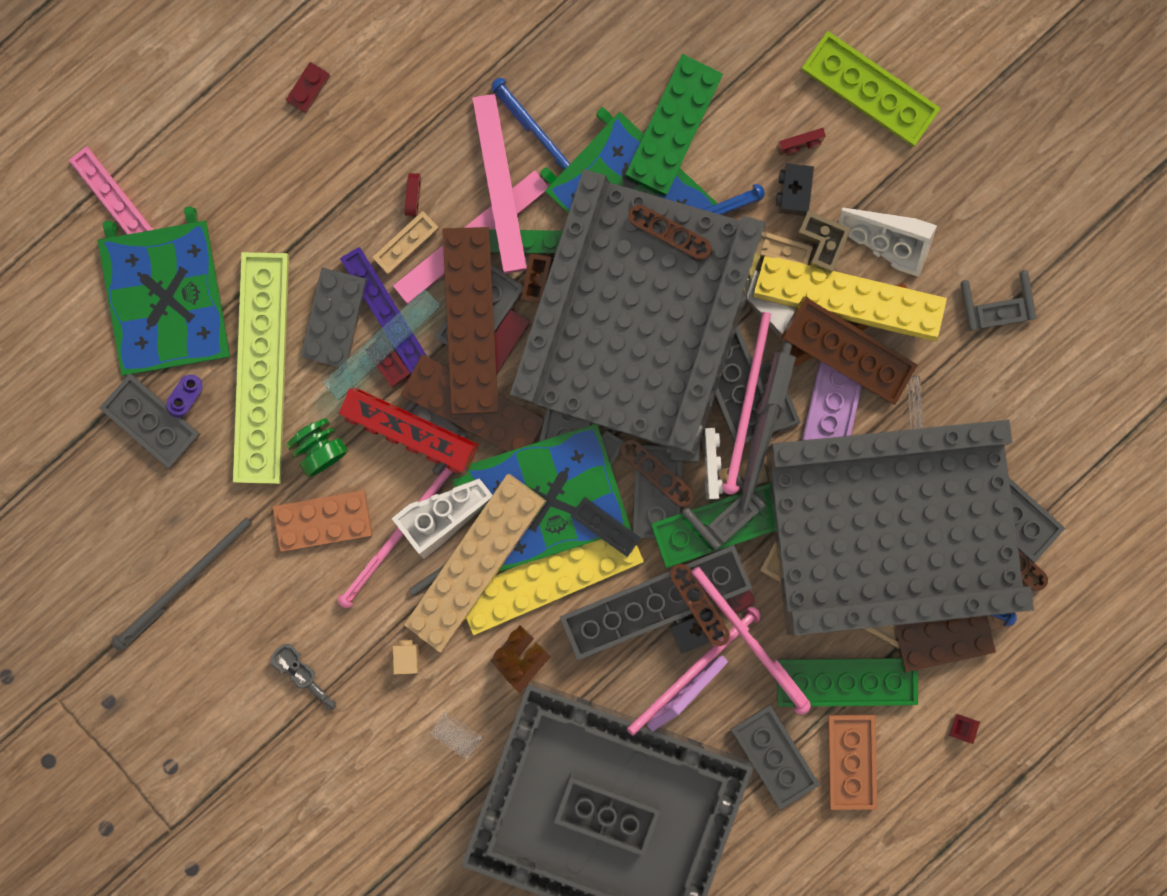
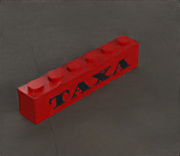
M349 388L339 412L340 415L345 417L346 422L353 425H358L359 423L365 426L366 431L378 435V433L386 436L385 439L394 444L400 442L406 445L408 451L415 454L421 452L427 455L426 459L437 464L442 462L448 465L447 469L455 473L469 470L479 447V444L359 388Z

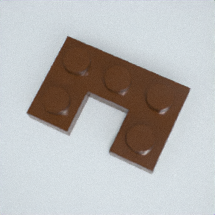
M521 625L511 632L508 640L501 648L495 651L493 658L490 660L509 684L519 693L523 691L551 657L538 643H535L532 648L526 651L523 659L519 657L534 640L533 636Z

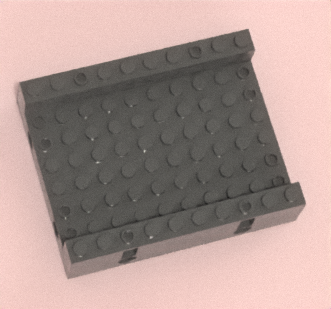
M583 169L510 395L519 401L696 456L767 236L766 222L742 215L741 220L716 214L610 183L606 175ZM635 205H643L706 238L712 246L711 256L704 261L696 260L634 227L628 218L629 210ZM643 211L639 214L635 212V221L638 222L639 219L646 221L647 225L645 227L648 228L650 220L644 217ZM663 221L656 222L653 230L656 233H663L666 230V223ZM678 232L674 236L676 244H683L687 240V235L683 232ZM692 237L691 243L686 249L690 250V246H693L697 249L698 255L701 252L706 253L705 244L697 246L693 243L695 238Z
M1010 420L771 444L766 453L786 634L805 635L1034 611L1031 586L1023 587L1008 476L1005 446L1012 443Z
M531 680L525 690L461 866L540 896H707L753 767L747 759L659 727L652 732L647 723L636 734L631 735L627 728L637 718Z

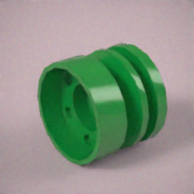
M327 418L306 425L286 443L289 450L297 448L292 454L294 458L306 456L299 466L308 478L329 468L349 452L340 438L329 441L335 430L334 428L325 430L330 424Z

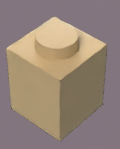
M399 640V644L393 646L394 674H417L419 672V644H413V640Z

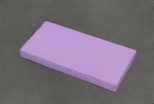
M820 361L802 440L851 436L862 386Z
M720 656L704 667L647 723L649 729L653 732L678 716L728 663L726 658Z

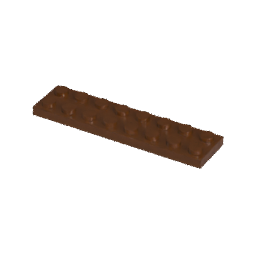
M489 227L443 228L451 415L498 413Z

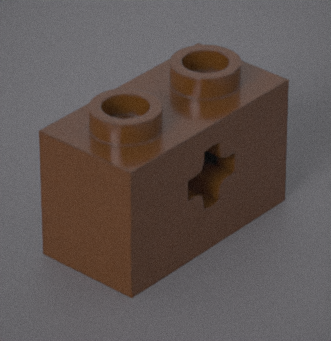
M530 253L521 299L540 304L554 258Z

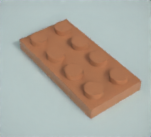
M365 490L273 506L280 552L373 536Z
M874 714L828 715L830 810H877L876 715Z

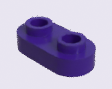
M190 374L181 378L167 399V411L171 416L181 418L189 413L202 393L203 384L199 377ZM188 383L195 384L193 388H188L186 385ZM176 401H181L183 405L177 407L174 405V403Z

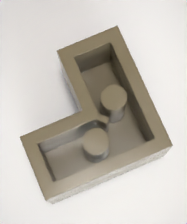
M807 211L796 237L816 245L809 265L832 273L851 229Z

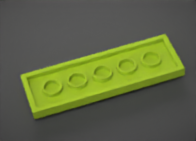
M829 31L826 32L801 68V71L912 147L917 144L941 109Z

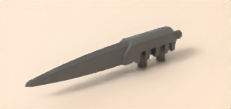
M783 342L781 352L775 351L772 357L774 359L769 363L771 371L767 372L766 375L769 378L768 383L764 384L763 387L765 394L761 395V401L757 406L756 414H758L744 480L742 514L747 510L768 450L775 422L779 419L785 402L796 358L790 355L792 344L789 342Z

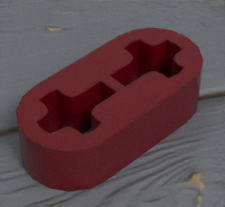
M408 174L405 216L417 217L421 174Z

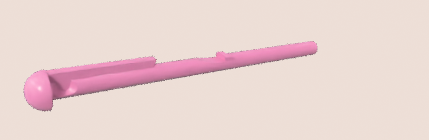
M762 312L729 469V477L726 484L722 483V489L727 494H735L740 488L736 486V479L771 313Z
M446 466L418 502L435 495L453 471L447 469ZM399 528L394 531L346 593L338 595V603L341 607L350 608L354 605L351 600L404 535Z
M699 567L693 569L691 573L796 705L794 711L800 715L806 714L811 707L810 701L777 660L773 662L760 644L749 634V628L742 623Z
M749 607L745 609L747 616L741 620L744 625L748 626L751 622L758 623L760 621L761 614L757 608ZM735 627L729 631L730 638L725 645H714L627 728V731L631 735L636 734L739 635Z

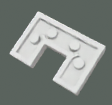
M705 428L702 435L703 454H705L706 477H704L706 500L719 499V494L723 493L722 480H718L717 471L721 470L720 456L716 457V448L720 447L719 433H715V428Z

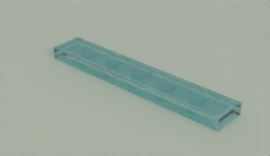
M424 289L330 375L323 384L338 400L343 398L349 388L356 386L441 307L440 304Z

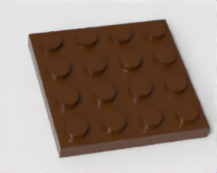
M987 615L894 625V633L898 642L904 672L996 653Z

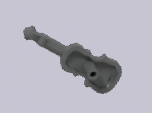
M283 644L277 648L272 654L270 662L279 671V674L287 673L291 677L290 680L298 688H308L321 702L326 704L327 710H334L336 708V701L331 700L314 682L315 672L308 667V664H303L300 661L301 653H298L291 644Z

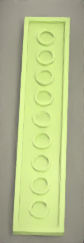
M241 252L234 483L281 484L289 273L288 253Z

